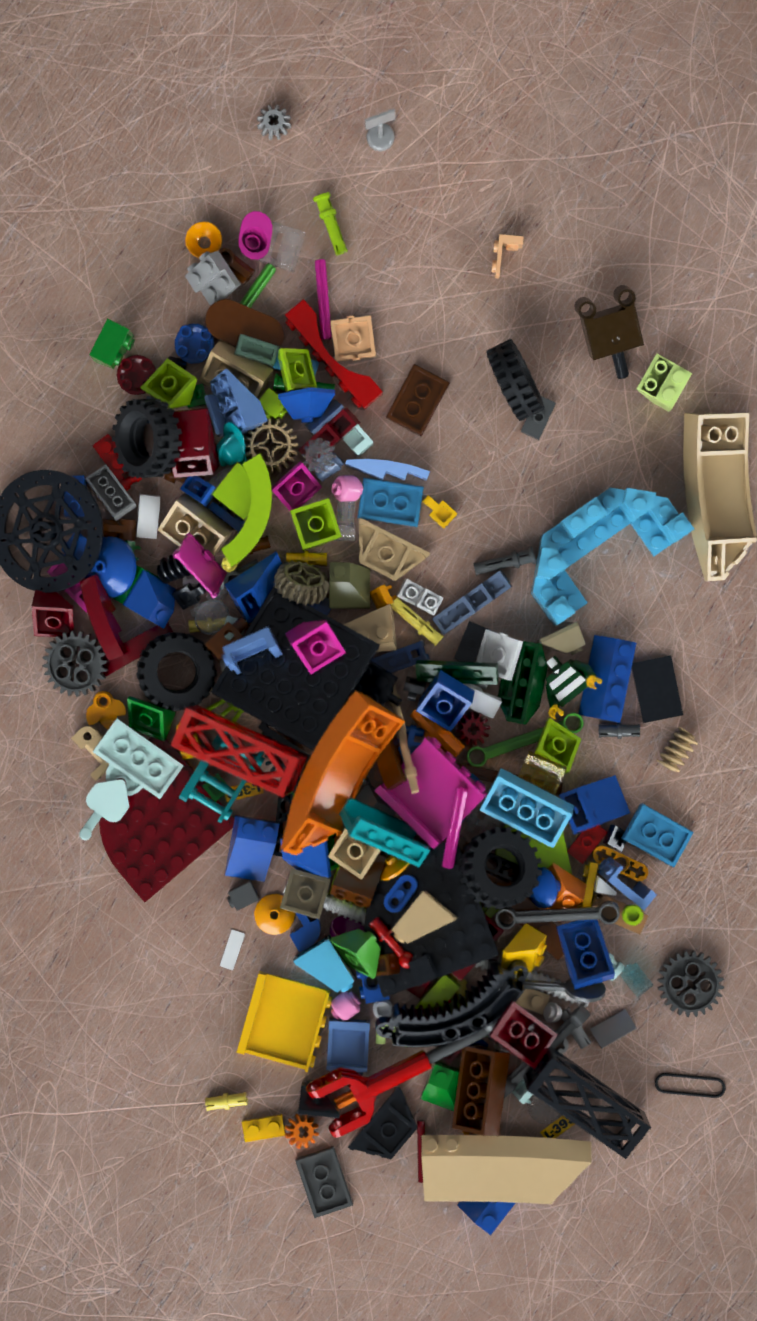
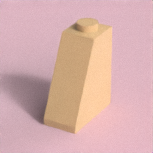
M423 891L393 927L392 931L395 933L393 936L401 943H410L455 921L457 916L427 891Z

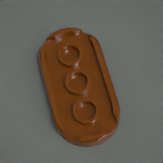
M222 299L216 301L208 308L205 315V323L210 334L216 339L233 346L237 345L240 334L277 345L279 348L283 343V328L275 318L233 300Z

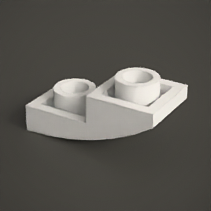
M139 495L136 537L157 539L160 495Z
M406 578L396 595L398 598L433 616L443 600V597Z
M464 684L475 691L473 702L469 708L493 719L502 703L501 698L483 692L482 688L473 684Z

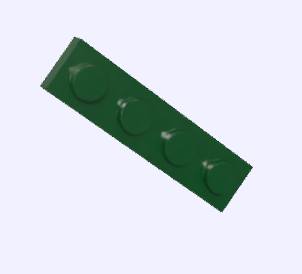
M417 660L416 662L417 682H432L440 670L463 684L497 685L499 682L498 663Z

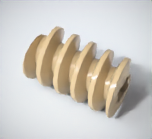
M679 726L678 729L681 734L676 732L673 734L677 740L670 739L669 743L672 747L665 746L664 749L667 754L660 753L663 761L656 760L669 770L680 772L677 764L684 766L681 758H689L686 751H694L690 745H698L695 736Z

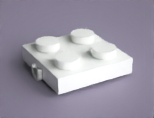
M485 629L476 662L498 663V677L512 681L523 641L509 637L508 634L503 632L497 633Z

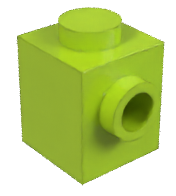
M270 388L259 399L267 419H283L288 413L278 399V394Z

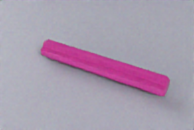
M325 259L315 260L320 334L322 340H329L332 338L326 261Z
M463 787L456 788L442 867L448 869L454 867L468 790Z

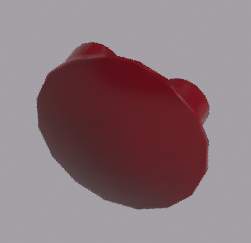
M128 356L118 366V384L129 394H145L146 392L141 387L156 371V367L145 356Z

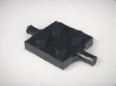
M371 661L353 693L357 691L382 706L387 701H390L398 707L401 704L400 702H402V699L393 694L394 685L398 677Z

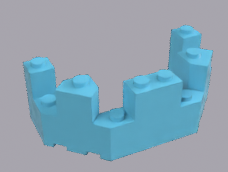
M626 488L625 490L607 489L540 537L531 595L552 625H559L588 603L566 573V568L629 524H631L654 557L694 530L684 513L679 514L667 497L656 496L655 492Z

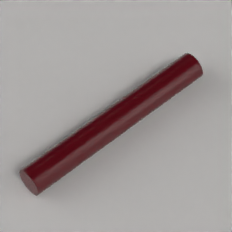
M417 1120L418 1182L423 1183L422 1135H425V1120Z

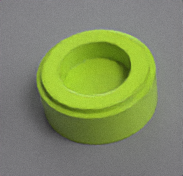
M629 904L624 907L622 918L628 925H638L643 919V911L639 906Z

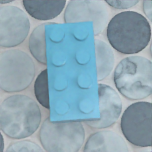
M500 768L480 807V811L552 848L557 843L574 809V805Z

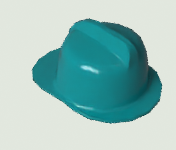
M227 422L224 425L223 438L216 445L221 466L235 465L237 462L243 464L246 462L244 437L240 429L232 422Z

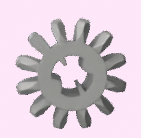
M268 105V112L262 109L261 114L263 116L257 117V121L260 122L257 125L258 129L262 130V136H266L269 133V140L273 139V135H276L278 140L281 139L280 133L286 136L288 134L286 129L291 128V124L288 122L291 120L290 115H286L287 110L285 108L279 111V105L275 106V110H272L271 105ZM272 119H274V121H275V119H277L278 124H277V125H274V123H273V126H272L271 123H270V121H271Z

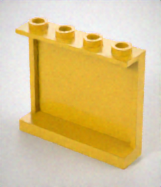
M259 971L236 1053L255 1055L305 1069V1072L308 1073L309 1067L313 1068L316 1056L313 1055L314 1047L319 1048L322 1036L318 1035L319 1030L325 1027L327 1016H323L325 1008H330L333 998L329 996L330 990Z

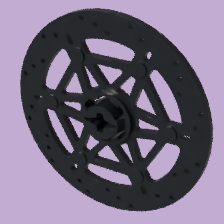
M55 470L32 471L11 482L0 495V566L6 574L16 583L27 589L51 593L73 587L90 573L98 560L103 544L102 516L98 504L90 491L74 477ZM50 485L53 487L51 495L28 499L25 495L26 491L37 486ZM65 492H68L76 499L84 512V517L78 518L63 499ZM48 500L43 512L34 505L35 502ZM54 501H56L55 514L53 515L49 511ZM16 503L19 506L13 531L6 533L7 518L13 504ZM61 505L71 516V519H60ZM27 507L37 514L34 519L31 517ZM24 513L29 526L19 530ZM63 524H74V527L64 531ZM87 529L86 547L81 558L77 560L74 553L81 530ZM29 531L30 539H19V535ZM74 533L72 544L69 549L64 540V536ZM45 541H51V544L47 545ZM22 543H33L32 557L22 546ZM59 543L61 544L63 550L66 553L65 556L58 549H56V546L59 545ZM15 544L30 563L28 571L15 560L9 549L10 545ZM38 548H41L44 551L39 561H37ZM50 550L59 557V560L45 563ZM63 563L68 567L67 572L55 577H42L40 575L44 567Z

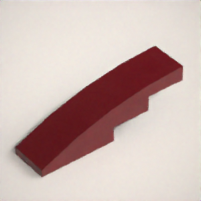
M97 574L80 581V587L93 629L108 661L124 655L128 651L118 635L122 630L112 613L116 608Z

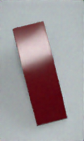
M344 408L298 451L313 465L350 433L355 425H359L361 422L348 408Z

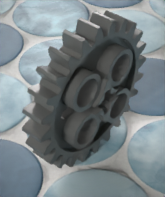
M73 630L70 636L67 632L63 633V638L59 635L56 636L57 643L55 641L49 642L52 648L45 649L49 655L43 656V659L48 662L42 665V667L48 668L44 675L51 676L47 681L48 683L55 682L53 689L60 686L61 694L67 690L68 696L75 692L76 697H79L81 691L84 695H87L88 689L93 692L96 690L94 685H102L99 679H106L102 672L109 670L107 667H104V664L109 661L103 659L105 653L100 651L102 649L101 645H96L98 638L91 641V634H87L84 637V632L80 631L77 636L75 630ZM65 646L69 647L72 651L70 657L64 654ZM77 646L80 647V651L78 652V655H77ZM84 651L91 653L90 661L84 659ZM76 660V663L79 664V666L76 668L75 664L72 663V661ZM62 666L66 667L68 670V675L66 677L60 673V668ZM81 670L85 671L88 675L86 681L80 678ZM73 673H74V681L71 680V677H72Z
M684 950L682 957L676 953L677 959L675 960L669 957L670 964L663 963L666 970H659L663 978L657 979L658 982L662 983L657 989L664 991L660 998H667L664 1004L666 1006L672 1004L670 1007L672 1012L678 1008V1015L685 1011L686 1017H689L691 1012L697 1017L698 1011L705 1015L706 1007L712 1011L711 1003L718 1004V1001L715 999L716 996H723L718 992V989H724V986L719 984L724 978L717 976L722 971L721 969H714L717 963L712 962L710 964V956L703 959V952H700L697 957L694 950H692L691 955H688V952ZM691 964L697 966V971L694 974H688L687 968ZM702 972H705V974H704L703 976H701V977H699V978L697 979V977H698ZM675 977L681 978V984L678 987H672L671 981ZM689 979L694 981V987L692 988L688 986L687 981ZM704 980L710 982L707 990H701L700 984ZM683 990L679 996L676 995L678 991ZM693 993L694 1000L686 1003L684 1001L685 995Z

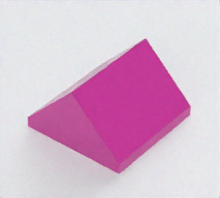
M301 461L271 487L274 495L289 511L301 507L322 488Z

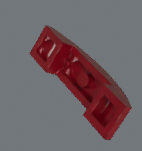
M167 622L164 629L157 625L124 642L123 644L128 652L104 664V667H107L109 670L103 672V674L107 677L139 659L142 650L147 647L150 641L156 639L157 636L173 632L170 624Z

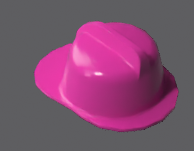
M253 211L248 213L242 220L238 244L241 252L250 259H261L269 251L272 223L266 214L260 211Z

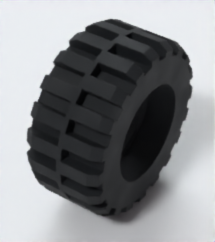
M171 632L157 636L156 639L150 641L147 647L142 650L140 659L137 662L138 670L136 674L139 686L149 700L164 709L180 711L185 710L187 707L199 705L204 698L209 696L211 688L215 685L214 679L217 676L215 658L212 657V652L205 647L204 642L192 635ZM169 653H184L194 662L196 670L194 680L183 690L174 691L167 689L159 681L157 674L158 665L161 659Z

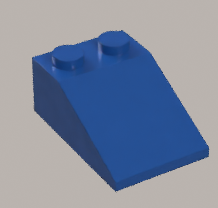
M235 815L224 875L265 882L277 841L279 823Z
M597 919L577 920L556 927L574 990L614 979L615 971Z

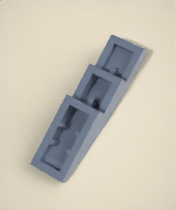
M500 570L436 615L432 620L442 634L445 635L513 586L502 570Z

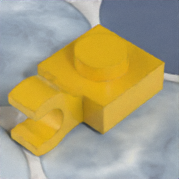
M427 495L422 501L432 510L429 516L443 529L457 515L443 500L438 504Z

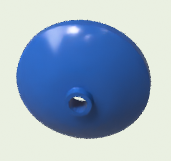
M103 537L98 560L85 578L97 574L109 598L121 596L131 587L135 579L137 567L133 550L120 538Z

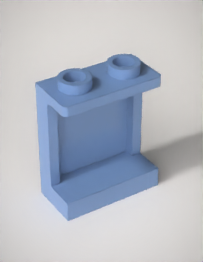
M269 627L222 647L225 653L222 655L226 666L229 667L230 671L234 670L237 675L241 673L238 666L239 661L263 650L269 649L275 658L283 655L276 637Z
M610 856L600 863L597 873L642 910H645L657 894L640 881L631 890L617 878V875L624 867Z
M329 1018L326 1070L331 1072L339 1067L355 1070L360 1075H363V1072H367L370 1020L350 1019L349 1021H344L341 1018L339 1020Z

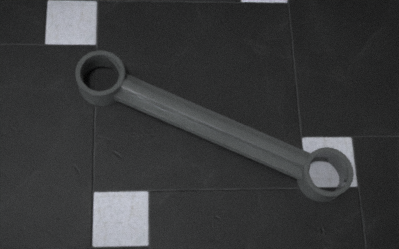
M606 901L600 907L515 911L511 907H504L498 910L495 920L496 924L502 929H510L515 923L600 919L605 924H613L619 919L620 908L613 901ZM606 906H611L615 908L617 915L612 919H607L602 915V909ZM501 912H510L514 918L513 922L510 924L502 923L499 919Z
M583 1005L577 1007L555 1031L558 1035L551 1044L554 1049L574 1029L580 1027L590 1017L591 1013ZM522 1062L510 1075H507L504 1098L524 1079L523 1075L530 1067L529 1065Z

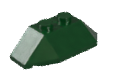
M523 641L512 681L501 678L498 697L502 700L500 707L506 721L526 725L540 707L548 668L542 644Z

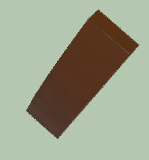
M396 734L376 760L386 790H392L407 781L401 767L404 763L398 750L400 743Z

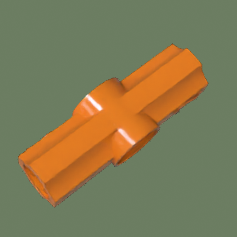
M416 709L411 713L410 717L425 731V737L429 736L430 738L437 739L441 743L440 748L445 753L448 751L456 757L463 751L465 746L452 732L418 713Z

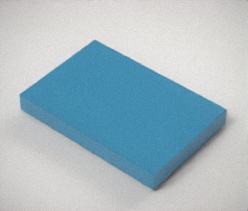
M363 478V492L360 497L357 518L418 527L424 487Z
M640 803L621 839L674 868L694 832Z

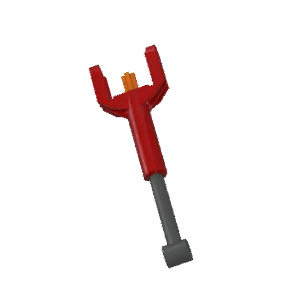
M498 1020L469 1037L443 1044L427 1053L421 1050L369 1077L362 1076L355 1070L339 1067L310 1082L306 1087V1091L311 1098H322L349 1084L350 1091L334 1098L336 1106L341 1109L357 1101L359 1107L339 1116V1118H335L328 1127L333 1137H341L370 1122L377 1095L431 1069V1063L487 1036L493 1041L494 1039L489 1034Z

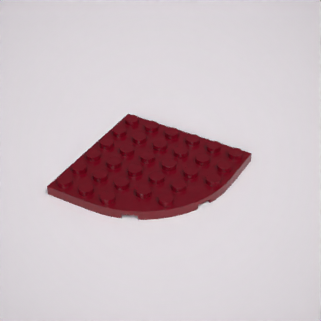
M150 737L148 741L184 765L161 799L145 788H142L138 793L128 796L129 808L119 821L110 822L103 817L99 820L102 842L109 859L144 903L233 828L235 819L231 815L228 821L224 819L222 823H219V813L194 798L192 800L189 798L187 802L179 799V795L191 778L194 770L182 759L179 752L171 746L168 739L161 741ZM199 781L195 788L198 789V792L213 800L202 787L205 783ZM219 800L216 801V803L224 807V805Z

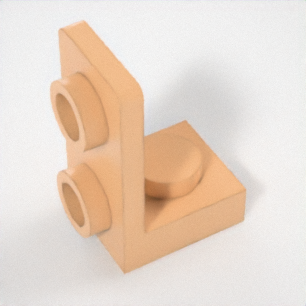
M499 234L498 240H494L493 252H497V258L492 261L491 272L495 273V278L499 279L502 247H506V250L518 251V248L522 249L524 236Z

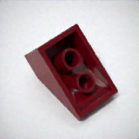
M511 1001L489 1034L491 1038L534 1069L558 1035L514 1001Z

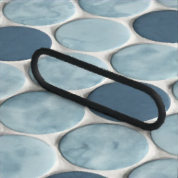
M662 1073L655 1080L656 1089L666 1094L719 1098L726 1090L725 1083L721 1079L714 1077ZM662 1076L719 1081L723 1089L718 1095L667 1091L659 1088L658 1080Z

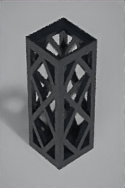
M552 1046L549 1047L537 1067L534 1069L530 1066L523 1075L527 1091L625 1159H627L651 1128L643 1110ZM554 1069H560L568 1076H554L550 1074ZM551 1081L576 1083L579 1091L555 1090ZM584 1087L590 1090L591 1092H585ZM562 1096L581 1097L585 1105L572 1104ZM588 1098L603 1099L611 1106L591 1105ZM594 1111L619 1113L622 1121L596 1119ZM636 1123H637V1124L640 1125V1126H639V1127L637 1128V1130L632 1134L631 1130L633 1129V1127H634V1126L636 1125ZM604 1126L622 1127L618 1134H614Z

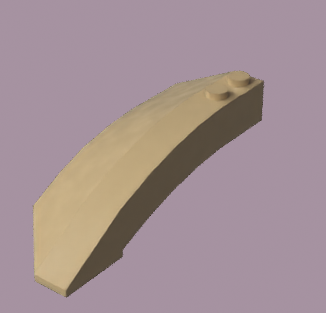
M684 413L683 466L685 496L689 522L694 528L691 531L705 581L725 580L729 575V570L734 564L737 565L747 553L748 547L757 541L748 474L749 413Z
M422 1135L424 1201L552 1204L577 1179V1176L592 1163L591 1141L524 1136Z

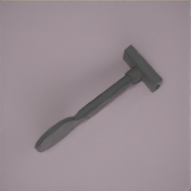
M497 959L488 960V969H491V963H497ZM571 978L566 983L525 980L523 983L524 989L565 991L571 998L581 1002L599 1001L605 996L606 987L602 982L574 990Z

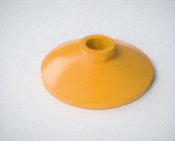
M393 855L388 856L385 860L386 865L383 867L380 879L387 881L394 878L405 870L410 863Z
M266 895L255 907L254 918L256 924L265 933L272 935L284 933L294 922V912L280 909L283 895ZM272 911H276L278 913V917L276 919H273L270 916Z

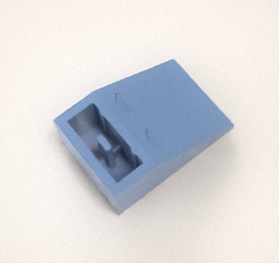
M224 369L210 381L211 391L216 396L218 409L223 414L225 424L227 422L234 423L240 429L242 435H244L249 430L254 431L256 427H260L268 421L261 402L228 369Z

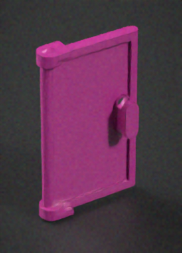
M188 532L179 548L174 551L173 556L187 568L210 593V597L214 599L218 596L219 588L227 573L215 561L214 555L208 549L205 550L195 537Z

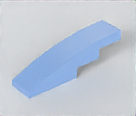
M350 459L345 462V466L380 480L384 479L385 474H389L405 481L407 474H411L427 481L430 471L390 460Z

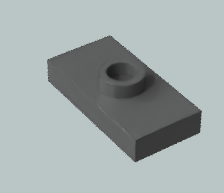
M542 396L540 397L545 407L544 410L528 417L521 429V433L536 440L540 439L556 404Z

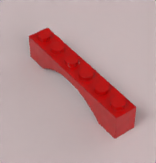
M304 299L285 314L287 319L285 321L286 325L291 331L296 330L300 334L298 339L305 347L309 345L312 348L313 352L311 354L318 362L321 360L324 362L326 372L331 377L335 376L340 381L338 386L344 393L348 391L353 396L351 401L358 409L362 407L365 410L383 395V391L370 376L352 372L330 356L319 336L317 314Z

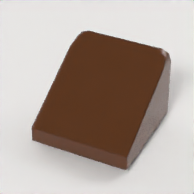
M396 953L379 955L376 976L400 973L399 957Z

